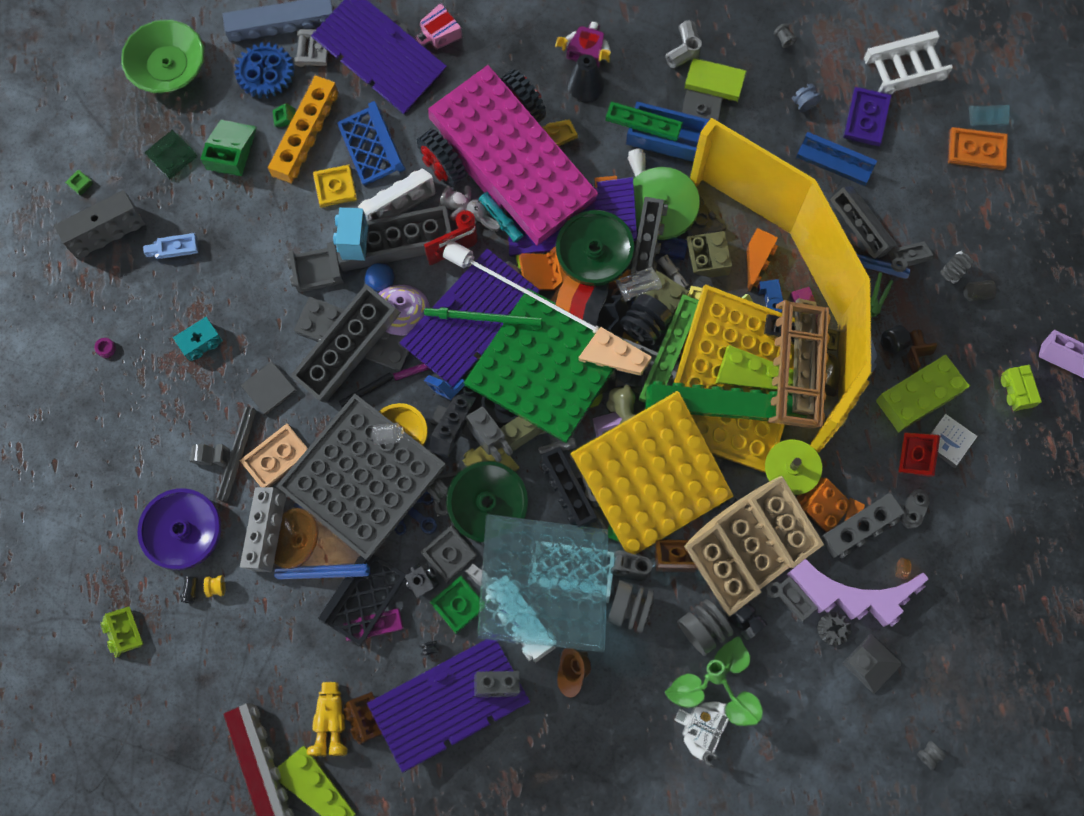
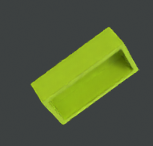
M945 354L882 393L876 402L899 433L961 395L970 386Z

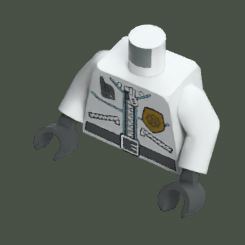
M720 702L701 703L698 707L693 708L691 714L679 709L675 721L685 725L682 735L685 737L684 742L692 755L714 769L715 767L710 762L714 758L720 761L714 754V751L728 721L726 716L727 704Z

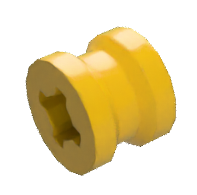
M219 575L216 578L205 577L204 592L207 598L216 594L219 596L225 595L226 586L223 575Z

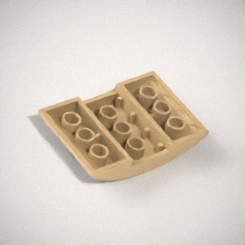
M780 476L747 494L722 511L701 528L684 547L726 614L731 616L760 594V589L788 568L797 566L822 547L824 543L783 476Z

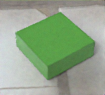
M79 169L65 182L80 196L93 184L92 180Z

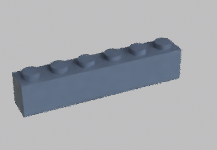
M299 0L223 13L225 33L229 42H238L244 39H256L262 36H274L286 32L292 33L300 29L310 30L319 27L333 13V5L331 0Z

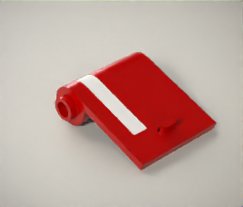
M467 210L459 212L456 216L458 229L424 244L430 266L445 259L443 252L450 241H455L467 249L477 243L476 222L472 212Z

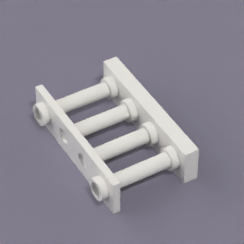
M937 31L872 47L867 50L864 57L866 65L876 64L883 81L878 92L892 94L898 90L936 80L942 81L948 77L953 67L952 64L942 67L934 49L939 39ZM927 50L935 69L925 71L917 51ZM901 55H910L917 74L907 75L900 58ZM893 59L900 76L899 79L890 80L883 60Z

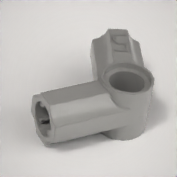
M691 20L684 21L679 25L683 44L665 56L671 68L675 69L688 60L697 59L700 55L701 40L698 38L695 22Z

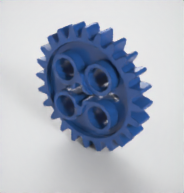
M261 42L260 47L253 44L254 49L252 50L247 47V54L241 52L243 58H237L239 64H235L236 70L234 73L240 88L244 89L246 94L250 92L252 97L258 94V97L261 99L263 94H265L266 98H269L271 93L276 97V91L282 94V87L288 89L287 83H292L291 77H294L293 70L295 68L292 58L289 56L288 51H284L283 47L278 48L277 44L271 47L270 42L264 46Z

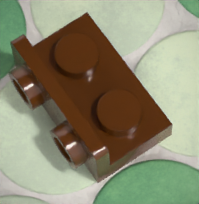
M372 692L349 700L344 704V716L346 720L350 721L352 737L355 741L357 740L359 745L382 735L367 705L368 702L375 699Z

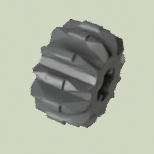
M959 251L941 270V275L948 282L957 283L974 264V260L967 253Z

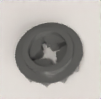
M839 612L826 613L818 622L819 636L827 644L841 645L848 640L851 634V623L847 620L846 616ZM832 621L836 626L842 625V627L839 630H837L838 634H835L834 631H827L828 629H830V627H832Z

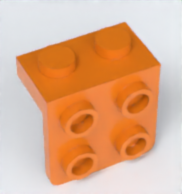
M556 246L547 254L522 253L519 256L522 276L542 291H557L558 288H561L567 274L562 270L558 262Z
M822 477L812 490L796 497L805 514L826 533L838 525L851 505L849 499L828 478Z

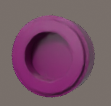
M101 338L95 343L94 349L100 357L109 358L115 353L116 345L109 338Z

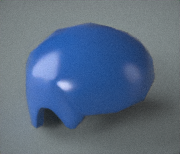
M376 263L367 269L364 281L365 285L367 284L375 291H382L393 285L395 276L390 266Z

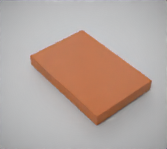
M952 127L950 130L948 163L1005 170L1008 134Z

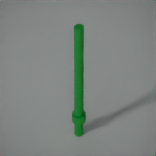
M440 307V309H424L425 316L439 317V319L457 318L542 326V318L449 310V308Z

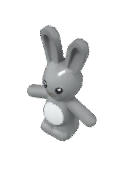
M446 186L441 195L439 206L446 205V209L454 211L449 215L451 221L456 220L459 212L467 210L474 214L475 222H481L491 231L496 232L500 229L498 222L489 217L493 216L479 200L471 201L470 186L464 187V195L460 192H455L450 186Z

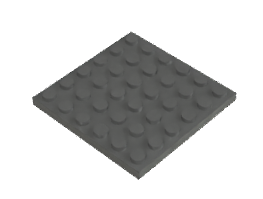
M354 394L276 487L369 561L447 465L367 402Z

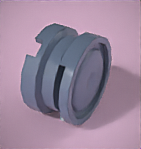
M812 83L808 84L807 88L802 87L796 92V97H792L793 102L798 104L800 112L810 110L822 99V95L817 93V88Z

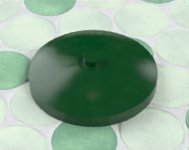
M590 210L575 215L564 224L557 237L556 254L562 270L571 279L584 285L599 286L615 281L626 272L633 259L634 241L630 229L619 217L606 211Z
M481 461L468 465L454 477L447 492L446 506L452 524L461 534L471 540L484 542L513 533L519 528L527 512L528 496L523 481L510 467L498 462Z

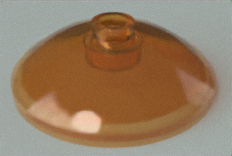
M293 508L283 513L274 563L277 566L285 569L297 568L304 564L314 552L318 540V526L311 513L301 508Z

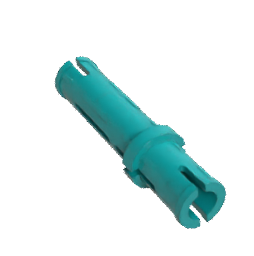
M488 192L479 197L478 200L498 222L500 229L505 231L514 243L518 242L524 235L514 225L512 218H509Z

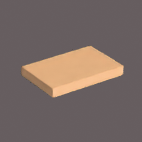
M286 424L239 461L260 487H271L288 473L308 448L292 428Z

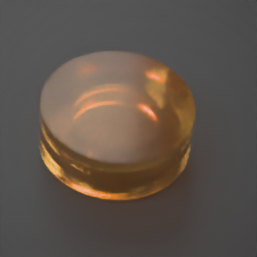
M900 558L896 565L895 575L897 578L906 579L911 571V561L906 558Z

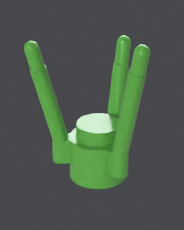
M881 272L878 274L873 296L870 297V317L880 314L881 307L893 283V280L889 281L878 303L876 298L882 278Z

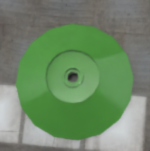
M156 20L141 26L129 36L122 49L121 66L126 78L137 88L151 93H170L185 87L198 75L204 63V45L199 34L189 25L175 20Z

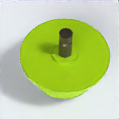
M794 439L785 440L776 444L769 451L765 460V472L769 482L783 476L794 495H801L809 492L818 484L822 475V462L817 451L806 442Z

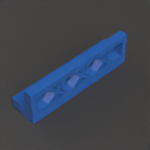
M809 132L806 133L796 156L798 159L863 186H866L877 163L875 159Z

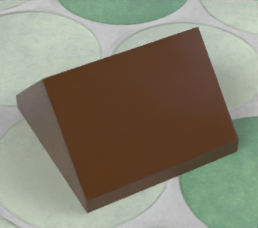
M689 540L656 541L655 572H697L699 569L684 547Z

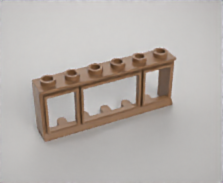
M784 300L776 304V308L783 309L782 317L776 320V326L781 327V336L775 339V346L780 347V356L776 357L773 361L774 366H779V375L772 380V385L778 386L777 396L771 399V405L777 406L776 416L769 418V422L814 429L823 426L825 420V413L823 411L826 400L828 325L831 319L829 307L825 308ZM793 311L817 315L816 334L792 330ZM791 337L816 341L815 389L788 386ZM788 393L814 396V414L811 416V419L786 416Z

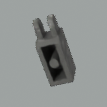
M483 406L466 416L468 429L488 455L491 454L497 462H500L502 457L497 451L500 448L508 456L513 454L511 447L505 440L504 433Z

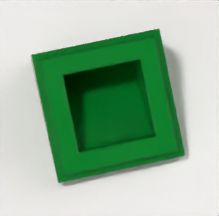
M285 103L272 110L274 127L289 126L296 113L295 108Z

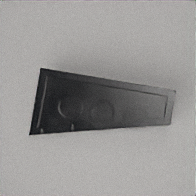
M699 196V212L693 225L685 232L687 237L726 231L723 223L718 221L714 212L709 210L704 204L705 201Z

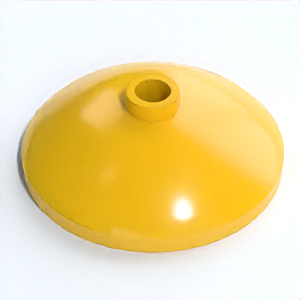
M396 403L378 411L422 446L425 445L428 427L425 418L416 408L408 404Z

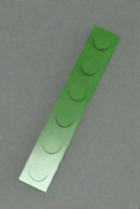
M684 294L682 295L639 397L640 401L646 403V387L653 384L654 381H662L667 385L689 333L699 300Z

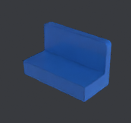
M430 375L423 380L436 394L450 400L465 386V380L463 379L454 387L450 386L446 381Z

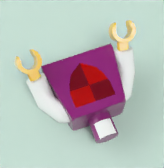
M591 22L589 28L579 27L577 31L572 32L565 38H557L555 47H562L563 51L567 48L566 59L577 62L580 56L588 54L595 58L598 68L600 67L601 60L610 62L611 51L608 41L604 39V33L599 31L600 25L596 22Z

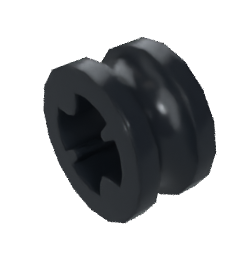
M437 641L420 644L419 648L422 649L421 656L439 652V649L436 648Z

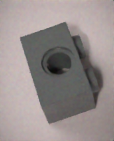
M519 671L476 672L474 675L475 697L517 696L520 693Z

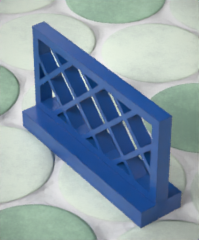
M375 101L369 103L368 108L337 122L363 186L397 170L399 173L406 170L381 110ZM369 114L370 120L368 125L360 123L362 117ZM349 123L355 124L351 133L345 131L343 126ZM358 126L366 128L363 136L355 134ZM370 130L377 132L374 140L367 138ZM353 138L361 140L357 148L351 146ZM365 141L372 143L369 152L362 150ZM376 145L383 147L381 155L373 153ZM360 153L367 155L364 163L357 161ZM371 156L379 159L376 167L368 165ZM383 160L388 161L391 167L385 170L380 169ZM366 168L374 170L372 176L364 178Z

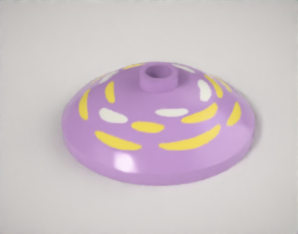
M393 285L379 292L383 298L401 312L385 331L389 334L407 335L425 316L424 309L430 308L426 296L417 288L409 285Z

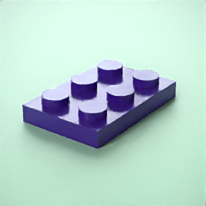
M855 87L843 138L880 146L891 95Z

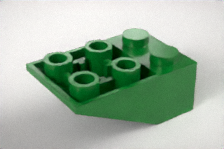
M220 120L206 141L200 158L205 169L242 176L257 127Z

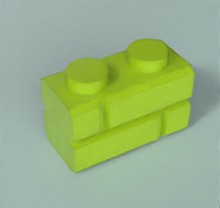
M1030 365L1009 368L1002 373L1001 384L1003 387H1006L1008 393L1007 403L1009 406H1012L1013 411L1033 408L1042 402Z

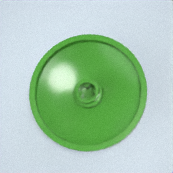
M656 167L640 173L633 179L637 233L639 231L645 197L666 200L665 204L668 205L667 215L663 216L662 224H665L663 236L659 235V240L676 238L693 225L699 212L700 201L698 190L687 175L673 168Z

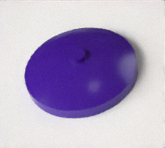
M185 488L168 490L156 496L143 510L138 523V541L142 551L149 560L160 567L170 570L189 569L206 560L216 548L221 534L220 515L215 505L206 496L195 490Z

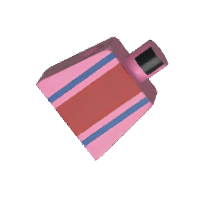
M439 4L421 20L422 33L416 36L418 43L422 46L430 41L438 49L462 38L459 24L443 5Z

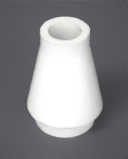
M635 149L628 153L629 156L627 158L635 177L646 169V154L643 153V149Z

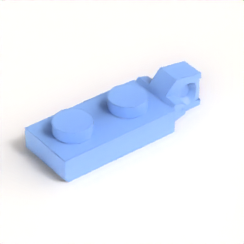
M195 233L157 238L154 244L143 246L146 257H155L156 259L199 253L197 235Z

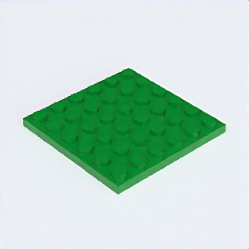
M527 288L528 291L556 305V303L552 302L551 300ZM524 293L510 315L542 318V326L504 323L464 381V385L567 444L615 368L602 367L587 361L586 363L579 361V356L596 333H593L592 329Z

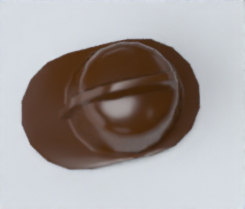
M568 647L561 654L557 682L561 693L566 697L576 696L581 690L583 679L591 672L588 652L577 651L574 648Z

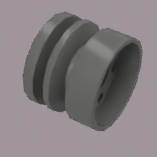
M620 580L608 623L621 626L624 619L627 618L629 619L628 629L632 630L634 621L639 622L636 632L642 633L652 612L654 591L649 589L646 598L642 597L644 587H640L637 595L632 594L633 584Z
M708 599L701 602L702 607L699 605L695 607L698 617L688 612L678 620V624L685 636L704 656L716 648L713 637L722 643L725 641L724 635L726 637L733 635V630L725 615Z

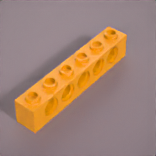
M316 75L314 76L268 166L272 177L291 184L294 178L298 177L302 162L306 161L307 152L315 143V136L318 131H321L323 121L329 115L333 101L337 100L338 90L335 82Z

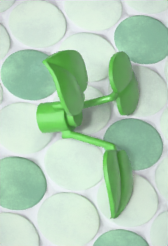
M740 637L732 639L717 652L715 660L707 665L708 674L705 675L703 685L700 678L696 675L685 674L677 678L665 690L666 696L673 703L681 707L692 708L704 701L705 695L702 690L706 689L709 680L714 684L723 683L733 700L726 706V716L730 722L738 726H749L760 723L762 719V707L757 697L750 692L744 691L736 698L726 680V674L729 673V670L732 673H741L750 664L749 652Z

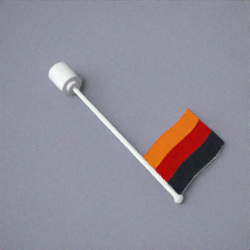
M450 241L446 245L443 252L445 259L462 268L469 267L472 264L592 329L593 333L599 330V327L596 326L598 315L607 298L609 283L599 286L584 285L574 281L567 275L559 289L556 305L475 262L473 251L455 241Z

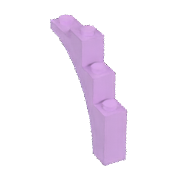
M806 559L787 574L818 607L816 609L818 613L824 610L826 613L836 606L835 601L850 620L856 617L861 619L870 611L883 627L888 624L893 626L901 619L899 615L904 611L900 606L902 607L910 600V594L913 592L917 594L926 587L924 583L928 580V577L921 573L909 582L897 587L882 590H862L831 580L813 567Z

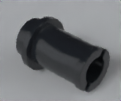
M184 577L182 595H180L181 602L194 603V600H196L195 590L198 578Z

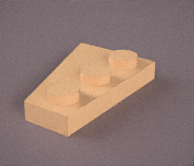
M600 327L578 360L585 363L586 361L595 363L602 367L616 368L619 371L641 376L652 360V357Z

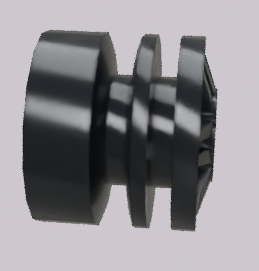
M640 294L631 305L632 310H628L620 320V326L634 340L646 346H653L657 342V338H660L661 330H665L673 319V315L667 306L658 299L647 294Z

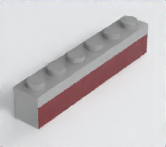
M246 703L223 713L256 815L294 816L293 811L289 809L287 804V792L278 781L281 779L278 768L274 766L272 760L274 759V754L271 747L267 745V733L260 724L258 708L254 704Z

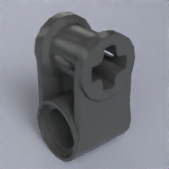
M626 551L614 552L615 562L614 567L611 568L613 575L637 581H643L648 577L652 569V562L649 558ZM637 566H642L645 572L640 571Z

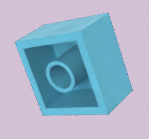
M339 207V215L335 216L337 233L333 235V243L336 245L337 252L340 253L342 260L365 261L369 225L363 208Z

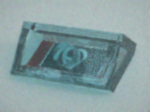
M1010 105L969 106L971 125L1009 124Z

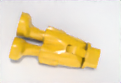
M322 682V692H319L312 731L317 733L315 744L307 749V755L327 756L326 734L328 731L331 732L329 756L347 755L348 749L342 745L340 740V733L345 730V718L342 713V699L338 682Z

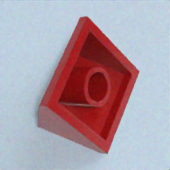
M904 433L899 472L925 477L935 476L940 435Z

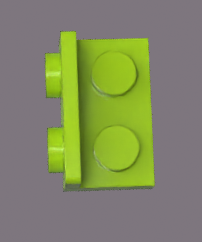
M130 606L104 614L101 628L103 633L108 635V649L110 653L114 652L115 658L119 657L121 653L142 647L143 643Z

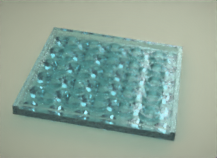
M488 514L485 526L477 638L603 652L605 650L608 530Z

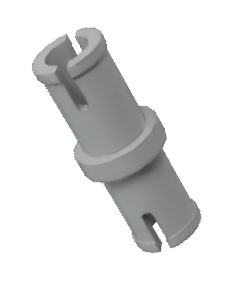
M668 255L661 257L657 261L668 278L685 289L689 286L680 274L681 270L675 267Z

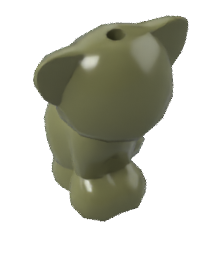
M629 385L612 389L609 394L606 407L610 412H616L622 418L620 424L635 416L633 408L635 395Z

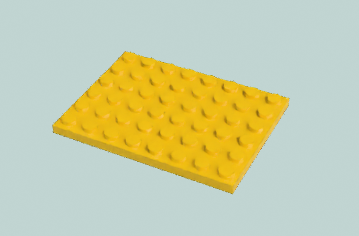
M705 284L701 291L674 383H684L685 387L704 385L705 389L721 386L724 387V390L731 391V388H742L743 392L762 390L764 394L774 391L764 388L757 389L747 386L715 383L726 348L729 345L772 362L776 357L780 356V347L775 346L774 338L764 334L767 314L782 317V313ZM791 344L789 368L793 370L794 344ZM692 415L713 455L766 473V457L769 451L776 444L780 443L784 424L761 420Z

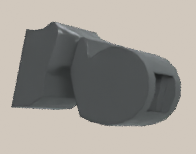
M205 444L192 445L189 462L198 465L226 467L230 449L223 444L216 445V448Z

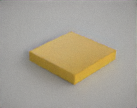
M350 164L313 172L320 208L357 200Z

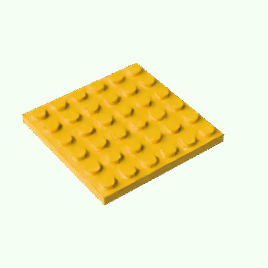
M678 391L570 453L624 551L631 554L639 553L656 543V541L663 539L734 497Z

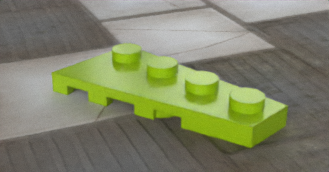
M729 345L726 348L715 384H730L732 386H747L778 391V386H773L772 380L779 375V366H774L772 361ZM790 368L788 386H793L794 370Z
M306 746L301 747L277 767L281 775V779L278 781L321 816L356 815L315 758L307 755Z

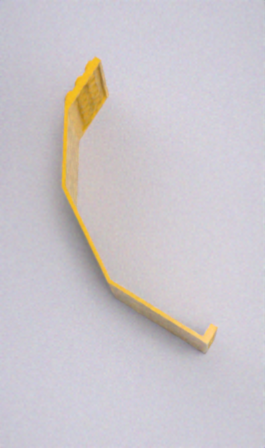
M710 118L700 132L690 179L696 188L703 180L790 233L838 323V331H840L838 361L841 367L838 384V402L810 443V446L820 453L826 443L829 442L831 437L845 422L849 412L856 405L860 395L870 383L867 380L871 374L870 278L817 181L722 123Z

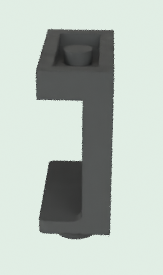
M333 242L327 243V248L300 254H294L293 251H289L290 258H287V263L293 275H290L292 287L295 286L298 293L343 284L337 249Z

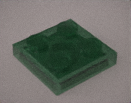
M173 130L169 131L144 152L146 157L169 180L198 157L196 152Z

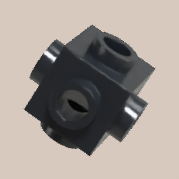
M420 563L409 568L410 573L405 575L406 585L414 592L416 597L439 585L436 579V572L428 563L423 566Z

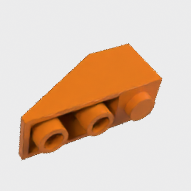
M759 228L756 229L746 250L749 292H751L753 286H758L762 278L759 276L761 271H766L770 263L767 260L770 255L774 256L778 245H776L778 237Z

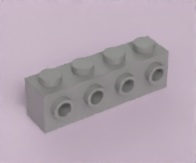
M255 487L240 568L257 572H272L286 494L274 487Z

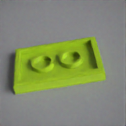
M693 58L685 89L738 101L746 70Z

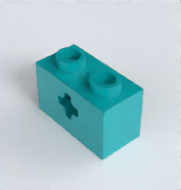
M204 317L173 337L189 361L199 359L203 353L209 349H215L223 341L207 317Z

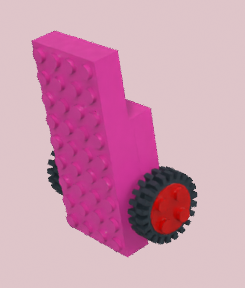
M487 65L428 108L429 119L441 134L434 129H430L417 138V146L420 149V153L424 156L422 157L423 162L427 167L433 169L434 175L439 181L442 180L444 184L452 188L466 177L467 172L484 193L488 192L501 209L505 208L536 246H538L563 227L569 219L594 203L598 192L540 126L539 122L546 117L545 105L542 104L541 94L538 90H534L535 87L533 84L530 85L528 78L515 69H511L499 78L491 67Z

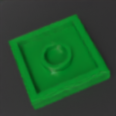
M462 576L457 578L430 601V604L455 634L460 632L488 608Z

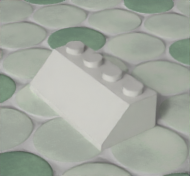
M423 168L419 171H414L407 178L396 181L390 188L381 190L373 198L364 200L358 208H363L367 221L403 214L436 194L433 177Z

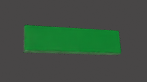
M615 102L610 103L605 117V121L674 141L678 140L683 126L681 121Z

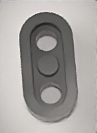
M914 490L907 498L903 509L905 513L901 515L900 519L903 526L908 529L918 527L924 519L930 503V497L924 490ZM917 496H920L923 502H919ZM910 514L916 517L915 521L911 520Z

